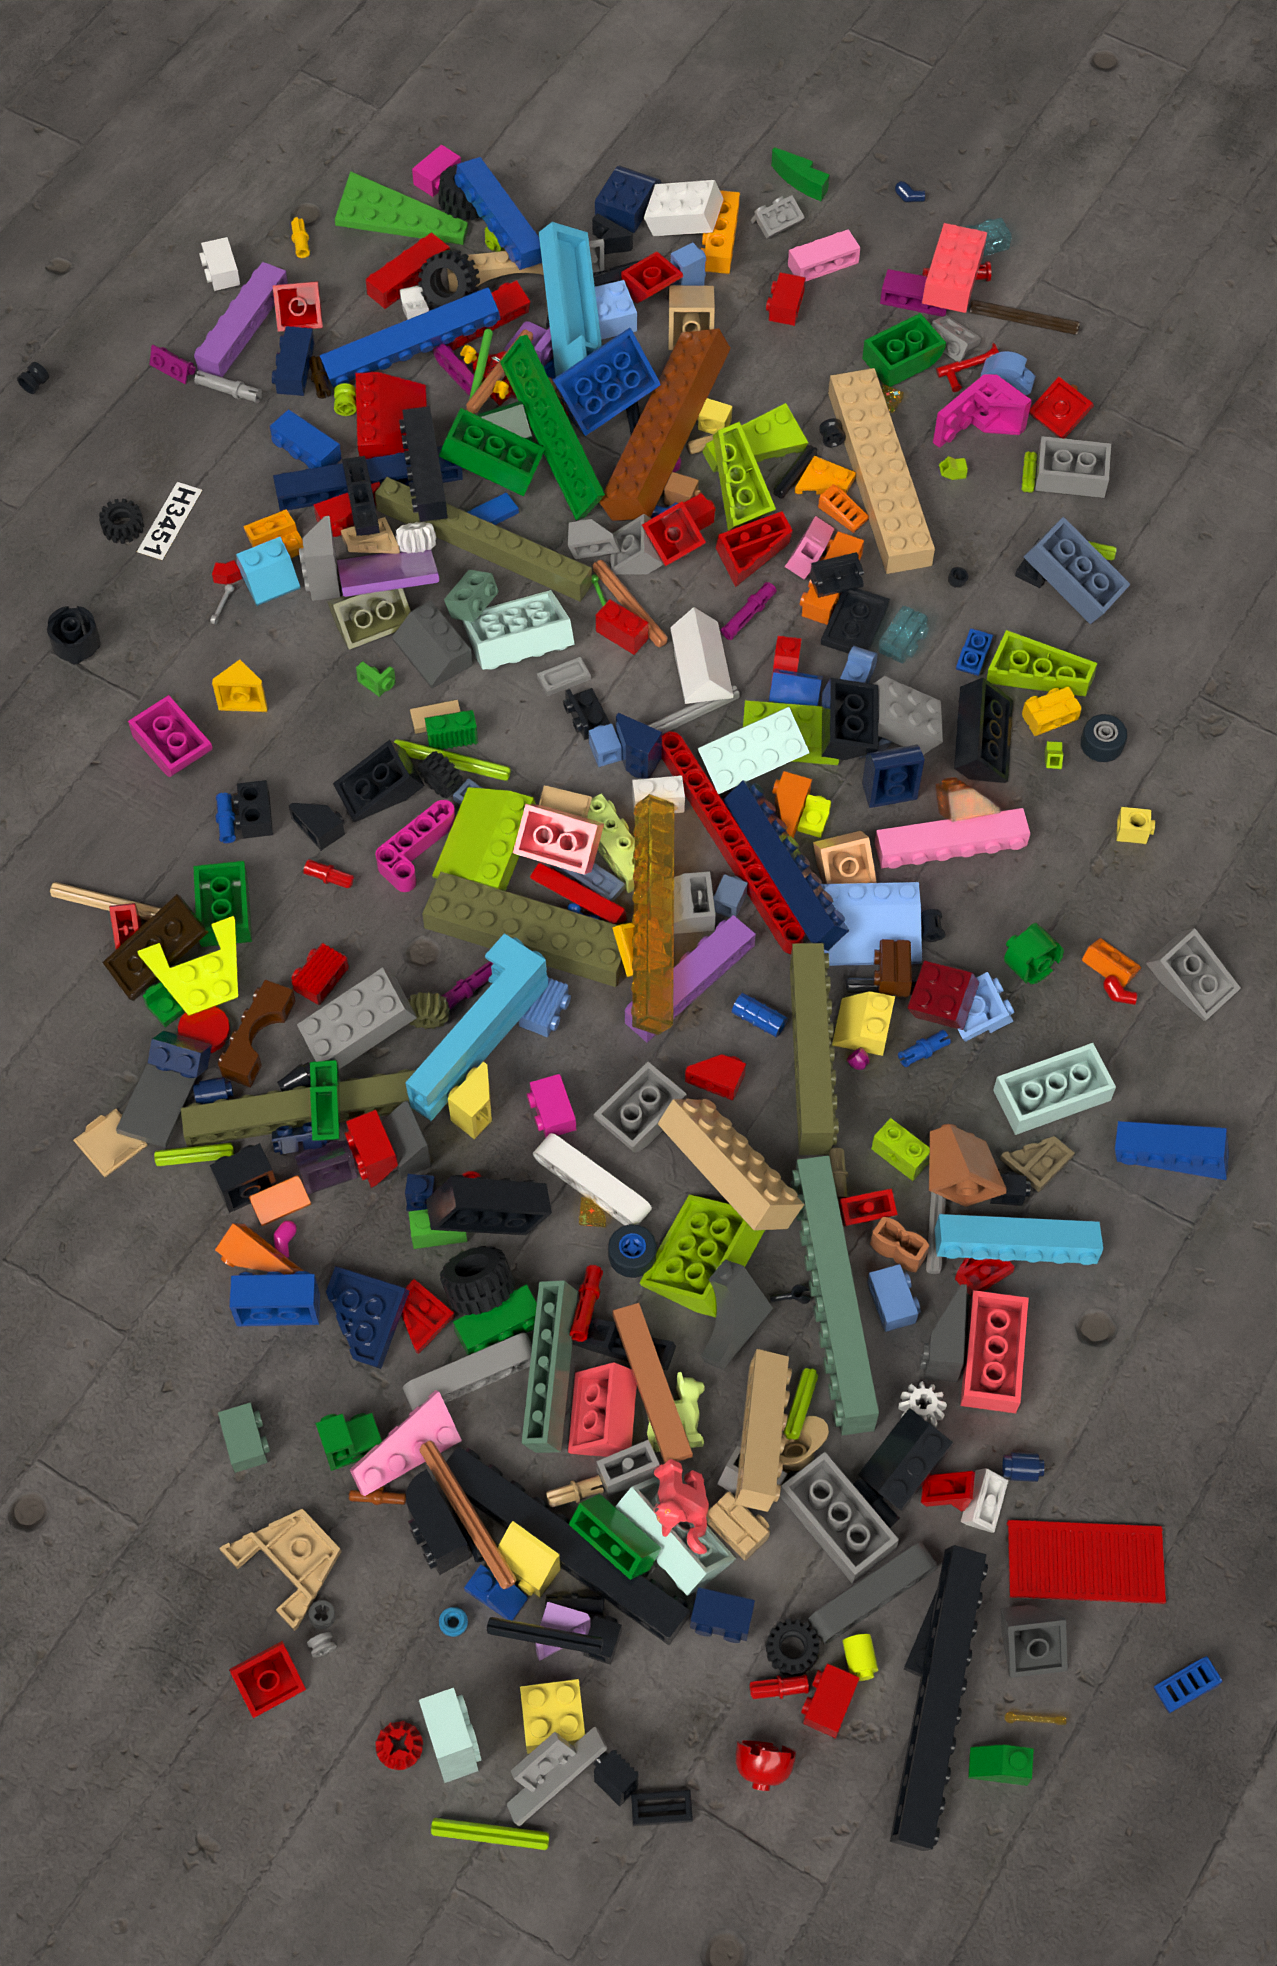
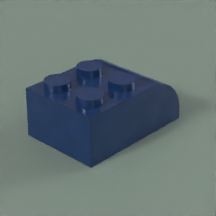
M620 165L617 166L595 199V215L598 213L628 231L635 233L644 219L655 184H662L661 180Z
M918 744L867 753L862 785L869 808L917 800L925 760Z

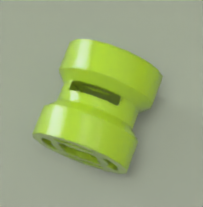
M347 383L337 385L334 389V411L341 416L353 415L357 410L356 388Z

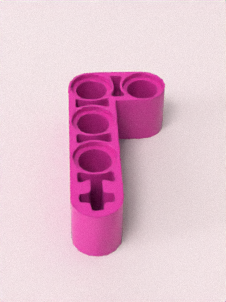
M448 800L435 802L376 850L378 871L397 890L409 892L415 888L417 883L415 868L411 862L451 830L455 820L454 805ZM386 859H392V860L389 861V862H385V861H384V860H386ZM402 875H409L405 878L400 877Z

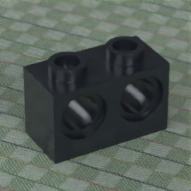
M267 780L237 783V793L233 794L235 809L239 808V814L235 815L236 829H241L243 839L273 835L270 793Z

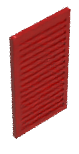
M1007 1521L1009 1598L1166 1603L1162 1526Z

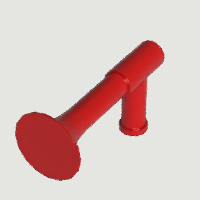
M993 343L992 348L982 355L936 368L939 378L947 376L952 392H958L962 386L959 384L955 373L985 363L987 358L999 353L998 348Z

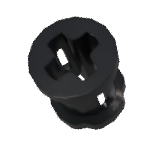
M929 909L921 913V922H923L924 926L923 939L926 942H936L946 936L941 926L942 912L938 909Z

